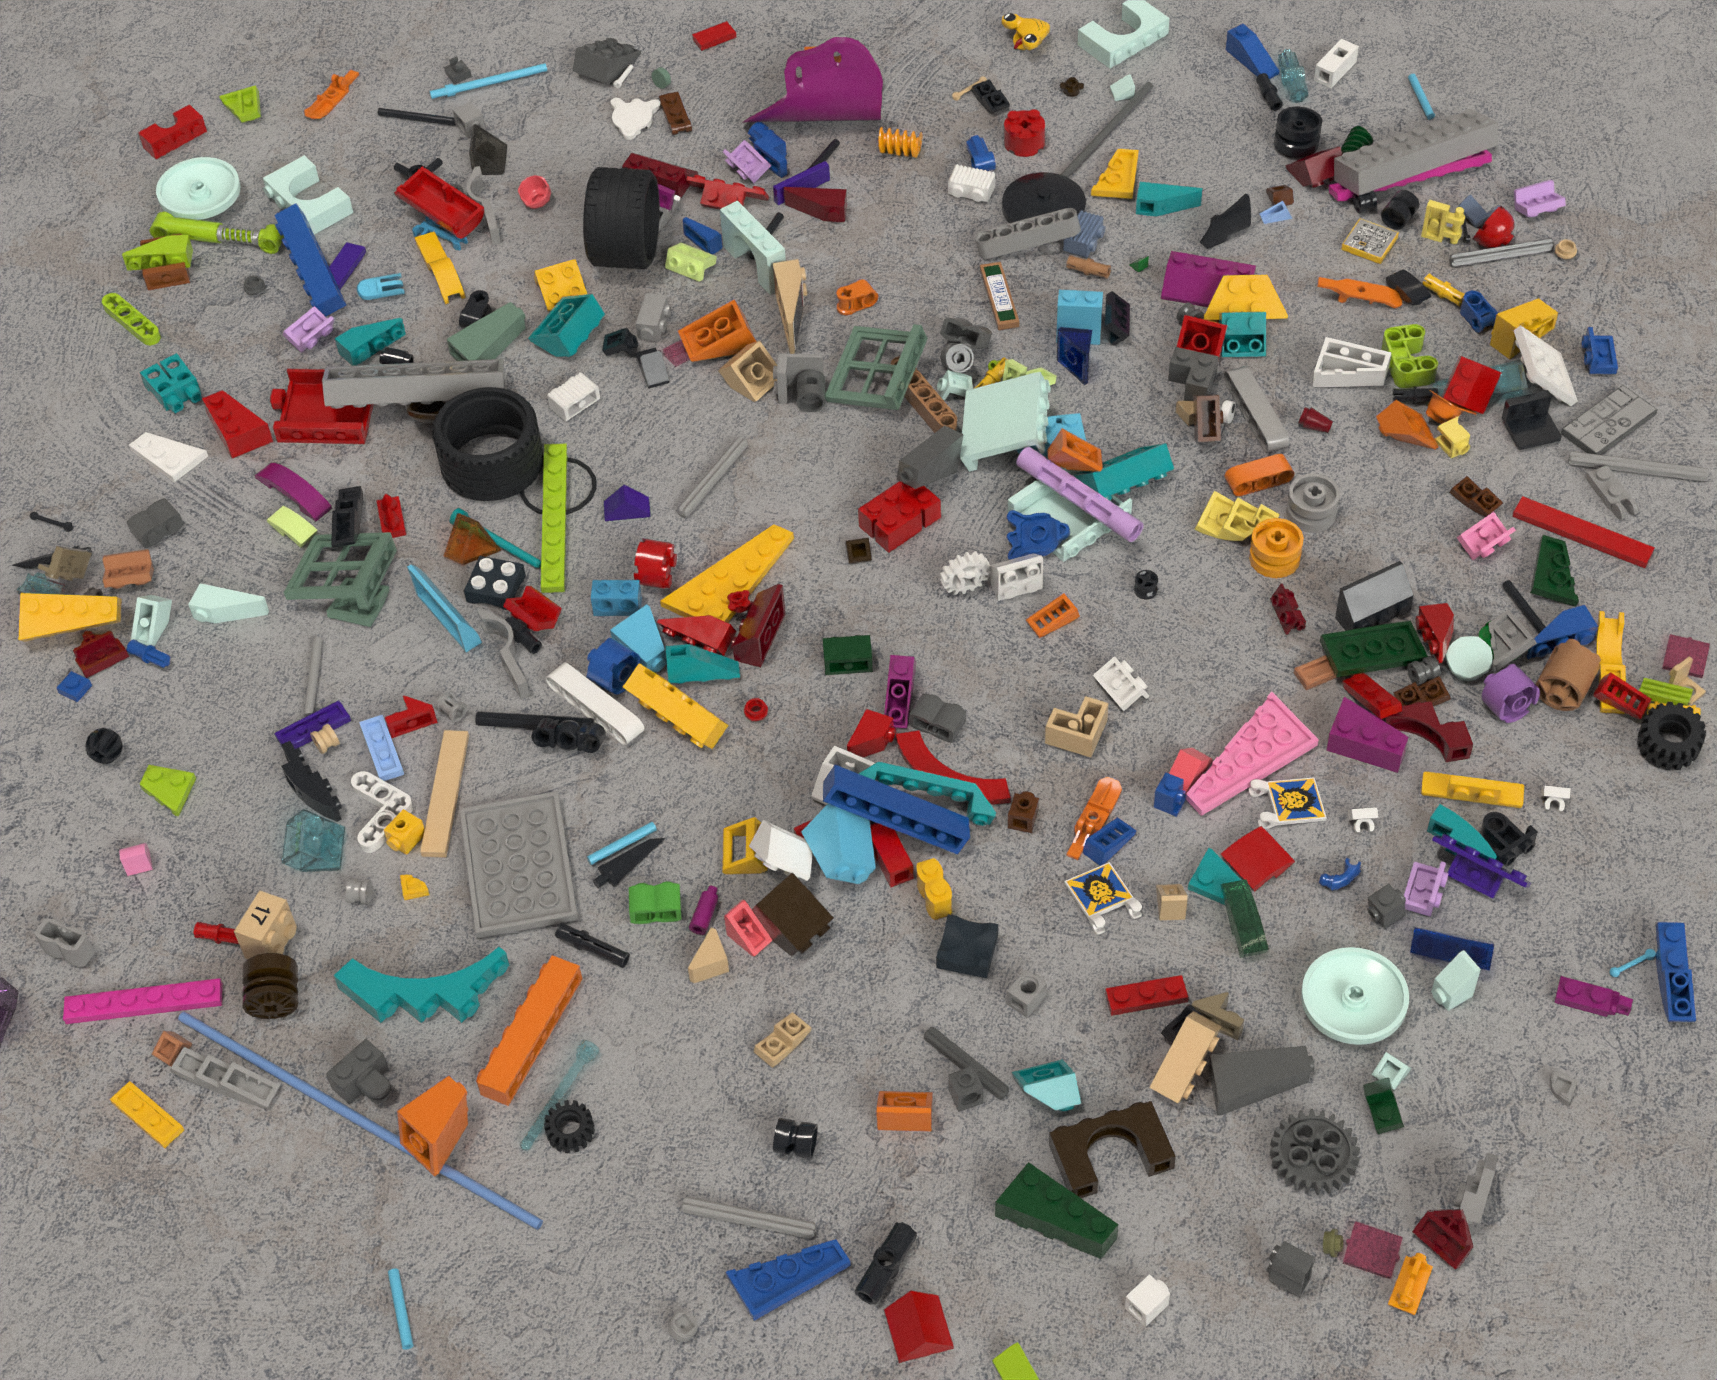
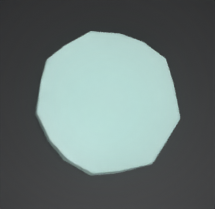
M1475 636L1460 637L1449 646L1445 655L1451 672L1461 680H1477L1487 673L1492 666L1491 647L1481 638Z

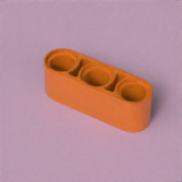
M1275 454L1231 467L1226 471L1224 477L1235 496H1244L1285 484L1292 480L1295 474L1283 454Z

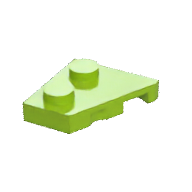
M256 85L219 96L222 103L242 123L261 117L259 90Z
M148 765L139 785L145 793L153 796L159 804L169 808L173 815L179 816L194 785L196 776L192 772Z

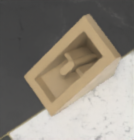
M1182 884L1156 885L1159 920H1185L1187 893Z
M712 927L688 967L690 982L697 983L729 972L727 956L716 929Z

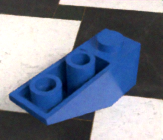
M1582 605L1562 611L1534 638L1537 644L1528 649L1527 659L1544 657L1552 653L1555 646L1566 643L1568 639H1575L1580 645H1586L1594 641L1598 625L1587 607Z

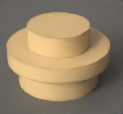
M1561 240L1555 247V254L1562 259H1571L1576 256V244L1571 240Z

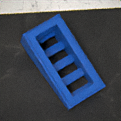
M683 218L684 235L704 252L713 255L722 249V235L719 232L690 218Z
M1117 817L1085 840L1083 854L1101 866L1136 835V830Z

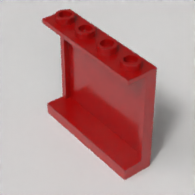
M287 369L289 385L280 421H274L273 425L276 440L278 443L365 444L374 404H367L365 407L359 408L353 407V405H344V407L337 409L325 406L322 384L325 370Z

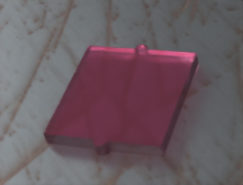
M1670 634L1662 669L1671 671L1675 665L1680 664L1690 656L1693 662L1688 675L1703 678L1710 643L1693 640L1692 637L1685 638Z
M1355 1221L1351 1237L1346 1240L1348 1247L1342 1264L1391 1279L1395 1262H1398L1400 1259L1398 1252L1403 1237Z

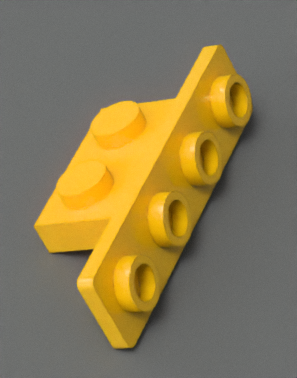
M1425 771L1422 776L1421 794L1522 808L1524 785Z

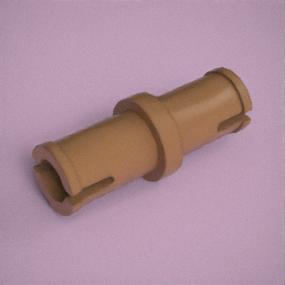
M1073 255L1068 257V265L1066 266L1068 269L1084 272V275L1088 276L1093 274L1106 279L1110 276L1111 265L1094 262V259L1090 258L1086 260L1074 257Z

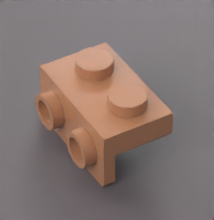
M148 549L103 556L102 560L105 568L103 583L105 588L112 587L118 589L128 584L144 585L152 580L154 568Z

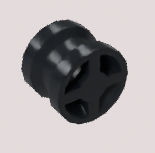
M1374 191L1362 195L1353 194V205L1357 213H1364L1367 209L1375 210L1377 208V198Z
M1142 570L1136 574L1134 593L1137 597L1148 600L1156 596L1158 591L1157 574L1151 570Z

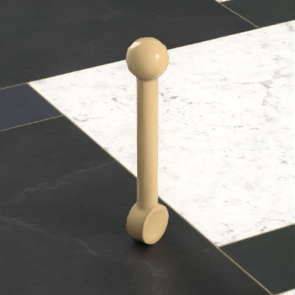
M982 76L979 78V81L964 90L954 92L952 94L953 100H959L960 96L970 91L973 85L986 81V77Z

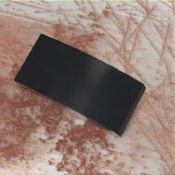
M990 79L972 86V93L990 113L1010 107L1001 89L996 90Z
M1404 269L1386 277V284L1399 291L1400 298L1412 306L1419 305L1431 298L1427 288Z

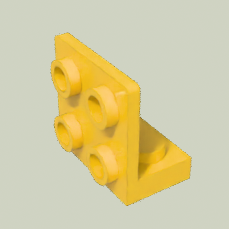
M576 259L535 270L534 272L535 283L540 287L548 311H551L562 297L587 294Z

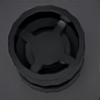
M1398 191L1381 211V218L1384 224L1394 230L1402 229L1419 209L1418 198L1410 191Z
M779 1118L774 1133L773 1152L785 1155L794 1152L797 1157L812 1159L816 1147L818 1125L808 1122H801L797 1125L795 1120Z

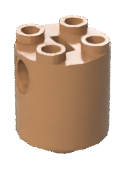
M1568 639L1566 643L1555 646L1536 682V686L1540 689L1539 698L1546 705L1557 710L1573 711L1579 708L1599 670L1600 656L1580 645L1575 639Z

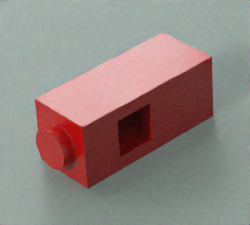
M876 822L871 824L874 857L890 888L914 879L913 864L895 830Z

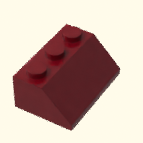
M631 153L622 165V168L629 170H651L656 176L659 185L674 190L675 195L681 198L690 187L686 181L687 176L694 177V175H698V171Z
M782 584L774 585L757 593L754 602L751 601L746 619L741 620L739 634L731 642L734 660L761 668L786 615Z

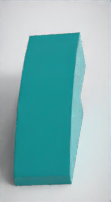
M1441 804L1438 805L1430 817L1428 833L1440 837L1443 834L1449 835L1457 840L1456 845L1464 849L1468 845L1480 851L1479 856L1486 860L1489 857L1497 858L1488 842L1472 825ZM1445 848V851L1456 856V852Z

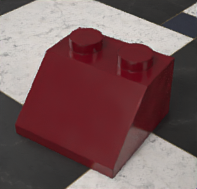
M1340 146L1319 151L1285 166L1303 187L1311 185L1312 188L1323 185V180L1329 178V181L1335 180L1334 158L1343 154Z

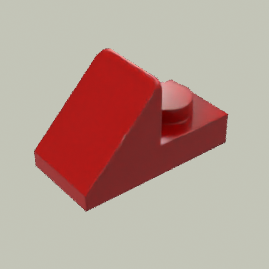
M403 696L406 710L395 712L385 717L391 739L438 723L433 705L408 696Z

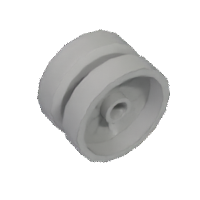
M1310 473L1299 476L1292 481L1286 507L1287 519L1295 523L1301 531L1307 533H1318L1329 529L1334 525L1337 518L1340 501V489L1336 482L1327 476Z

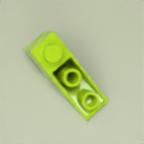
M169 235L124 252L122 257L127 271L185 262L186 267L190 268L193 248L189 235Z

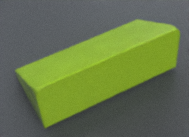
M1018 1342L1011 1345L992 1360L1002 1380H1039Z

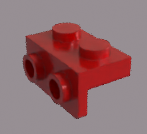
M532 586L525 587L522 597L506 598L503 606L511 612L510 614L513 617L524 621L527 627L533 631L554 629L562 610L560 606Z

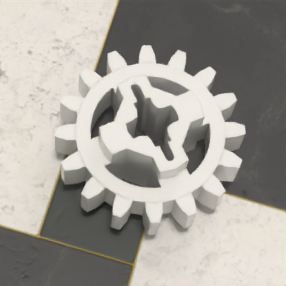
M975 551L972 555H969L966 552L963 557L957 555L954 560H949V566H943L944 572L940 573V581L948 593L953 591L954 595H957L961 591L962 594H965L969 589L974 591V588L981 587V581L988 580L987 575L991 573L989 569L991 566L982 553L978 555Z

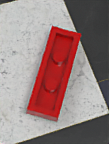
M1365 673L1355 674L1351 678L1343 680L1344 689L1378 718L1383 719L1402 711L1401 702Z
M1182 975L1105 988L1111 1016L1187 1003L1189 998Z

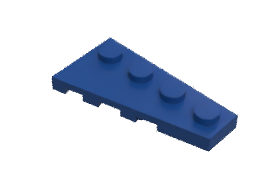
M835 1239L804 1248L801 1252L789 1256L787 1254L777 1256L775 1260L762 1264L756 1262L750 1264L745 1269L726 1271V1277L755 1321L851 1266V1262Z

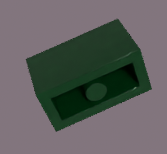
M870 635L823 638L825 675L873 672Z

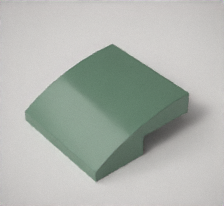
M346 577L339 586L352 585L355 579ZM379 586L368 609H359L356 598H337L328 607L327 617L371 627L385 603L389 593V586Z

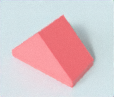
M1194 748L1181 749L1169 774L1184 779L1183 790L1187 793L1211 765L1213 759Z
M745 900L740 901L724 916L727 936L751 956H756L772 941V938Z

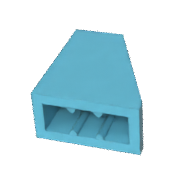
M647 604L610 630L611 637L639 654L640 664L653 672H659L667 664L665 648L650 606Z

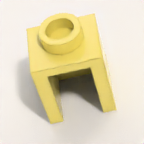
M1458 417L1437 427L1442 435L1435 438V440L1450 458L1463 455L1470 449V434L1462 425L1458 424Z

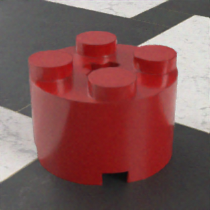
M1038 110L1010 111L1007 114L1004 122V146L1007 151L1010 149L1016 156L1029 157L1037 154L1039 149L1044 148L1045 120Z
M643 538V542L639 543L636 551L634 566H637L638 573H634V580H639L640 585L662 589L670 588L672 584L671 567H675L677 563L674 544Z

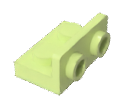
M679 243L668 248L665 268L700 282L703 280L705 270L716 264L717 256L684 243Z

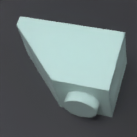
M155 595L137 597L131 640L135 639L147 646H155L169 623L172 600Z
M1464 950L1441 971L1433 983L1432 995L1438 1004H1442L1447 1011L1473 997L1481 969Z

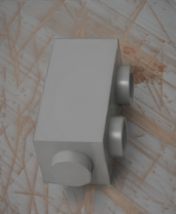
M646 293L636 321L638 339L659 341L661 333H665L666 318H669L671 315V305L668 304L667 295Z

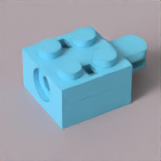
M1080 413L1048 416V426H1046L1047 443H1045L1043 456L1048 459L1047 450L1062 428L1086 441ZM1036 445L1029 446L1040 453ZM1025 448L1017 449V452L1020 454Z

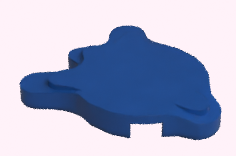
M1015 510L1009 511L1007 520L1016 530L1007 534V540L1012 545V549L1008 553V559L1011 560L1033 553L1042 556L1052 553L1063 540L1069 537V526L1054 519L1048 513L1024 515Z

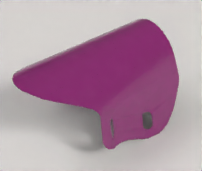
M848 37L831 38L815 48L797 51L787 59L784 70L787 91L785 96L742 123L881 120L883 86L881 71L869 50L858 40ZM836 51L841 54L840 62H835L834 53ZM797 67L802 69V77L800 78L796 75Z

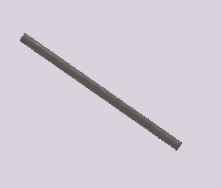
M1147 82L1060 175L1069 178L1153 88V84Z

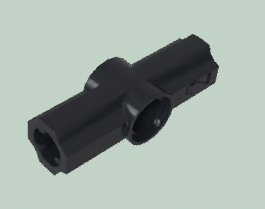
M896 1222L882 1246L874 1252L872 1263L855 1289V1294L862 1301L876 1305L889 1282L898 1275L899 1266L917 1237V1232L911 1226L903 1222ZM884 1260L892 1262L889 1266H883L880 1263Z

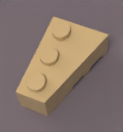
M1194 1011L1189 1014L1149 1088L1176 1103H1179L1182 1098L1187 1100L1195 1086L1191 1082L1195 1075L1200 1076L1207 1064L1204 1058L1208 1051L1213 1052L1220 1039L1216 1036L1222 1026Z

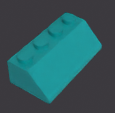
M1162 443L1141 446L1102 462L1103 468L1100 472L1080 471L1073 474V476L1106 499L1111 500V495L1115 493L1122 495L1130 492V487L1132 486L1138 488L1149 484L1148 480L1151 478L1158 480L1166 477V472L1173 470L1174 466L1167 444Z

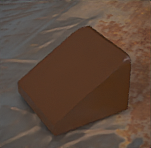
M1287 185L1266 189V193L1273 206L1281 201L1286 206L1294 203L1293 189Z

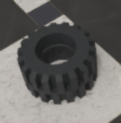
M1667 702L1666 706L1660 703L1656 706V709L1652 707L1648 711L1637 736L1639 737L1637 744L1641 747V755H1647L1646 761L1649 763L1653 761L1655 767L1660 768L1661 765L1665 767V770L1670 771L1671 767H1674L1675 770H1681L1683 765L1688 767L1692 761L1694 762L1697 759L1705 741L1706 730H1704V721H1700L1701 716L1699 713L1694 714L1693 708L1690 706L1684 708L1682 703L1678 702L1677 705H1673V702ZM1659 731H1675L1684 741L1678 743L1670 742L1664 739Z

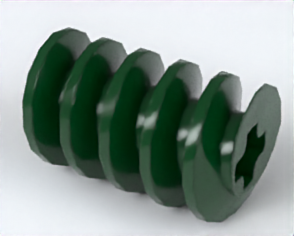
M1353 127L1341 147L1342 154L1359 150L1362 146L1373 145V137L1364 127Z

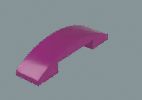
M271 462L255 475V478L269 489L272 487L276 488L298 504L300 511L315 522L332 509L330 503L311 484L283 465Z

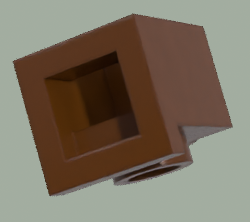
M1023 791L1021 794L1015 793L1008 812V829L1032 833L1039 810V798L1028 791Z

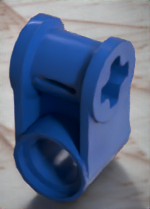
M1473 290L1464 294L1460 314L1471 325L1473 330L1479 333L1487 326H1494L1498 312L1487 302L1483 295Z

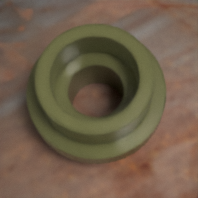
M1337 1229L1325 1231L1323 1236L1324 1254H1330L1331 1257H1337L1338 1252L1343 1251V1235H1339Z

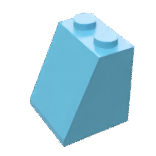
M1059 290L1056 343L1100 345L1103 292Z
M827 804L801 831L826 878L861 884L875 870L869 819Z

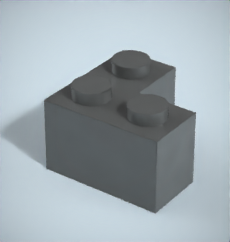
M1175 347L1170 360L1168 381L1185 384L1184 401H1193V395L1210 394L1217 376L1219 356Z

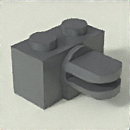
M364 1039L326 1073L332 1090L348 1104L352 1103L361 1094L363 1096L366 1095L372 1102L379 1104L388 1100L392 1093L391 1084L383 1075L389 1070L384 1054L367 1039Z

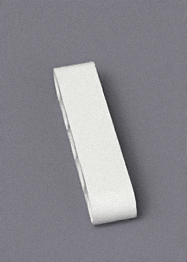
M564 662L546 677L547 684L555 693L587 718H593L594 723L603 726L606 732L622 745L626 746L644 731V725L637 716L568 663Z

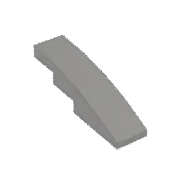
M183 1047L170 1069L171 1073L199 1086L264 1109L269 1107L280 1088L279 1084L234 1062L229 1065L209 1054L207 1057H204L186 1047Z

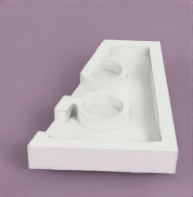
M147 432L129 444L130 450L173 482H176L208 457L206 450Z

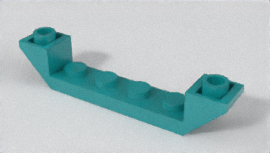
M879 761L859 773L870 779L878 780V782L885 785H900L909 791L922 790L931 796L944 795L958 802L969 801L966 817L976 825H990L996 816V811L975 783Z

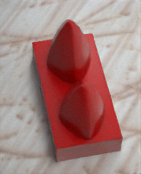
M386 493L381 500H376L382 533L391 532L392 538L405 536L406 529L399 496L391 497Z

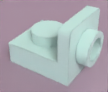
M947 370L943 378H940L937 383L939 396L944 401L949 393L965 397L966 391L973 389L971 376Z

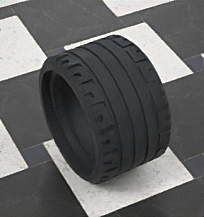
M597 167L589 177L584 200L583 236L587 259L596 267L647 269L654 260L659 234L660 200L656 176L651 170Z
M496 387L472 389L450 399L438 411L439 413L435 416V421H433L432 436L442 477L448 487H451V490L457 492L460 496L476 501H496L520 493L537 479L544 460L539 427L534 408L520 394ZM507 434L519 438L514 444L496 453L472 455L458 451L464 444L482 435Z

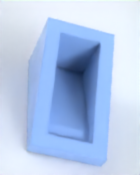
M1283 201L1260 213L1264 224L1292 219Z

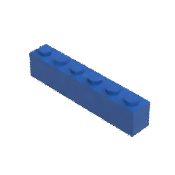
M295 203L275 214L278 222L275 226L280 235L285 237L282 239V242L286 249L291 251L289 257L293 264L298 266L296 272L301 281H305L303 288L307 295L312 297L310 300L312 307L315 306L326 317L346 306L347 304L311 226L298 204Z
M838 765L833 766L823 781V802L957 855L970 838L968 817Z

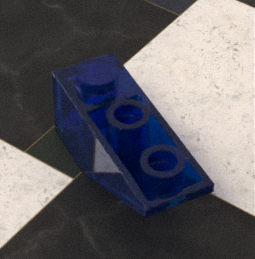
M1414 927L1410 953L1451 962L1464 950L1480 969L1490 970L1494 950L1493 941Z

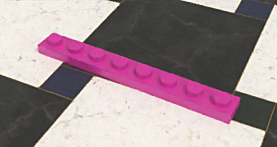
M1484 150L1373 191H1386L1391 187L1405 186L1407 183L1415 181H1425L1427 178L1434 176L1441 177L1446 173L1460 172L1470 167H1480L1485 163L1492 162V154ZM1338 183L1329 185V194L1337 201H1347L1353 197L1354 192Z

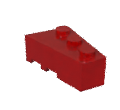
M221 390L202 398L208 418L232 459L273 442L268 423L225 391Z

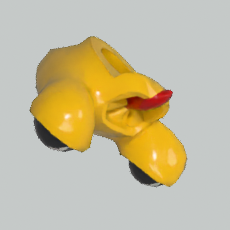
M1013 13L1002 16V25L1006 29L1016 30L1013 37L1014 49L1033 50L1042 43L1050 32V24L1043 20L1022 18Z

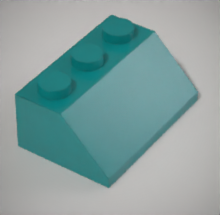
M593 294L562 297L528 339L555 357H570L577 352V348L581 343L588 339L590 332L600 324V320L604 317L605 313Z

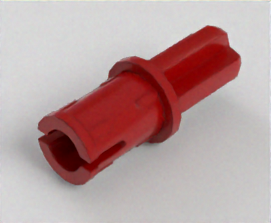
M197 922L193 931L195 938L212 940L217 944H220L221 941L239 944L234 933L235 929L226 928L221 923L212 925Z

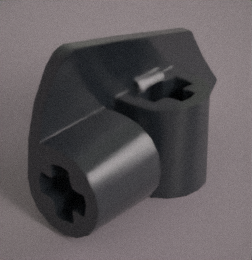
M1247 193L1221 215H1214L1211 218L1210 226L1200 241L1204 247L1209 249L1224 243L1229 235L1250 227L1251 203Z

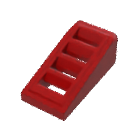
M1611 672L1601 679L1593 694L1600 701L1638 720L1643 717L1652 700ZM1618 690L1621 691L1619 697L1615 696ZM1627 695L1631 696L1627 703L1624 702ZM1636 699H1637V700H1639L1640 702H1639L1637 708L1635 709V708L1633 707V705H1634V703H1635V701H1636Z

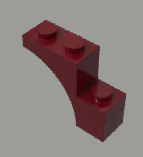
M1431 701L1424 703L1416 702L1412 705L1402 706L1401 712L1382 719L1399 731L1409 732L1429 741L1442 754L1446 763L1470 759L1473 742L1465 721H1451L1440 725Z

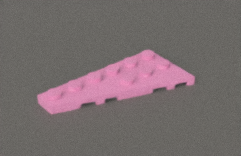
M1271 692L1264 704L1257 708L1249 722L1245 723L1227 744L1224 752L1212 762L1209 770L1202 774L1186 793V800L1202 816L1249 788L1252 780H1262L1318 746L1319 739Z

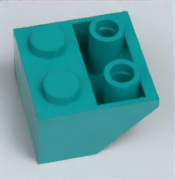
M1266 312L1219 313V323L1228 325L1221 349V357L1266 356Z

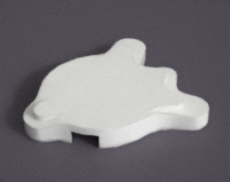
M613 98L610 101L611 107L614 109L612 113L614 128H619V132L626 140L634 139L641 133L640 130L646 126L649 129L653 121V114L661 108L659 100L644 102L635 98L632 102L625 103L620 98Z

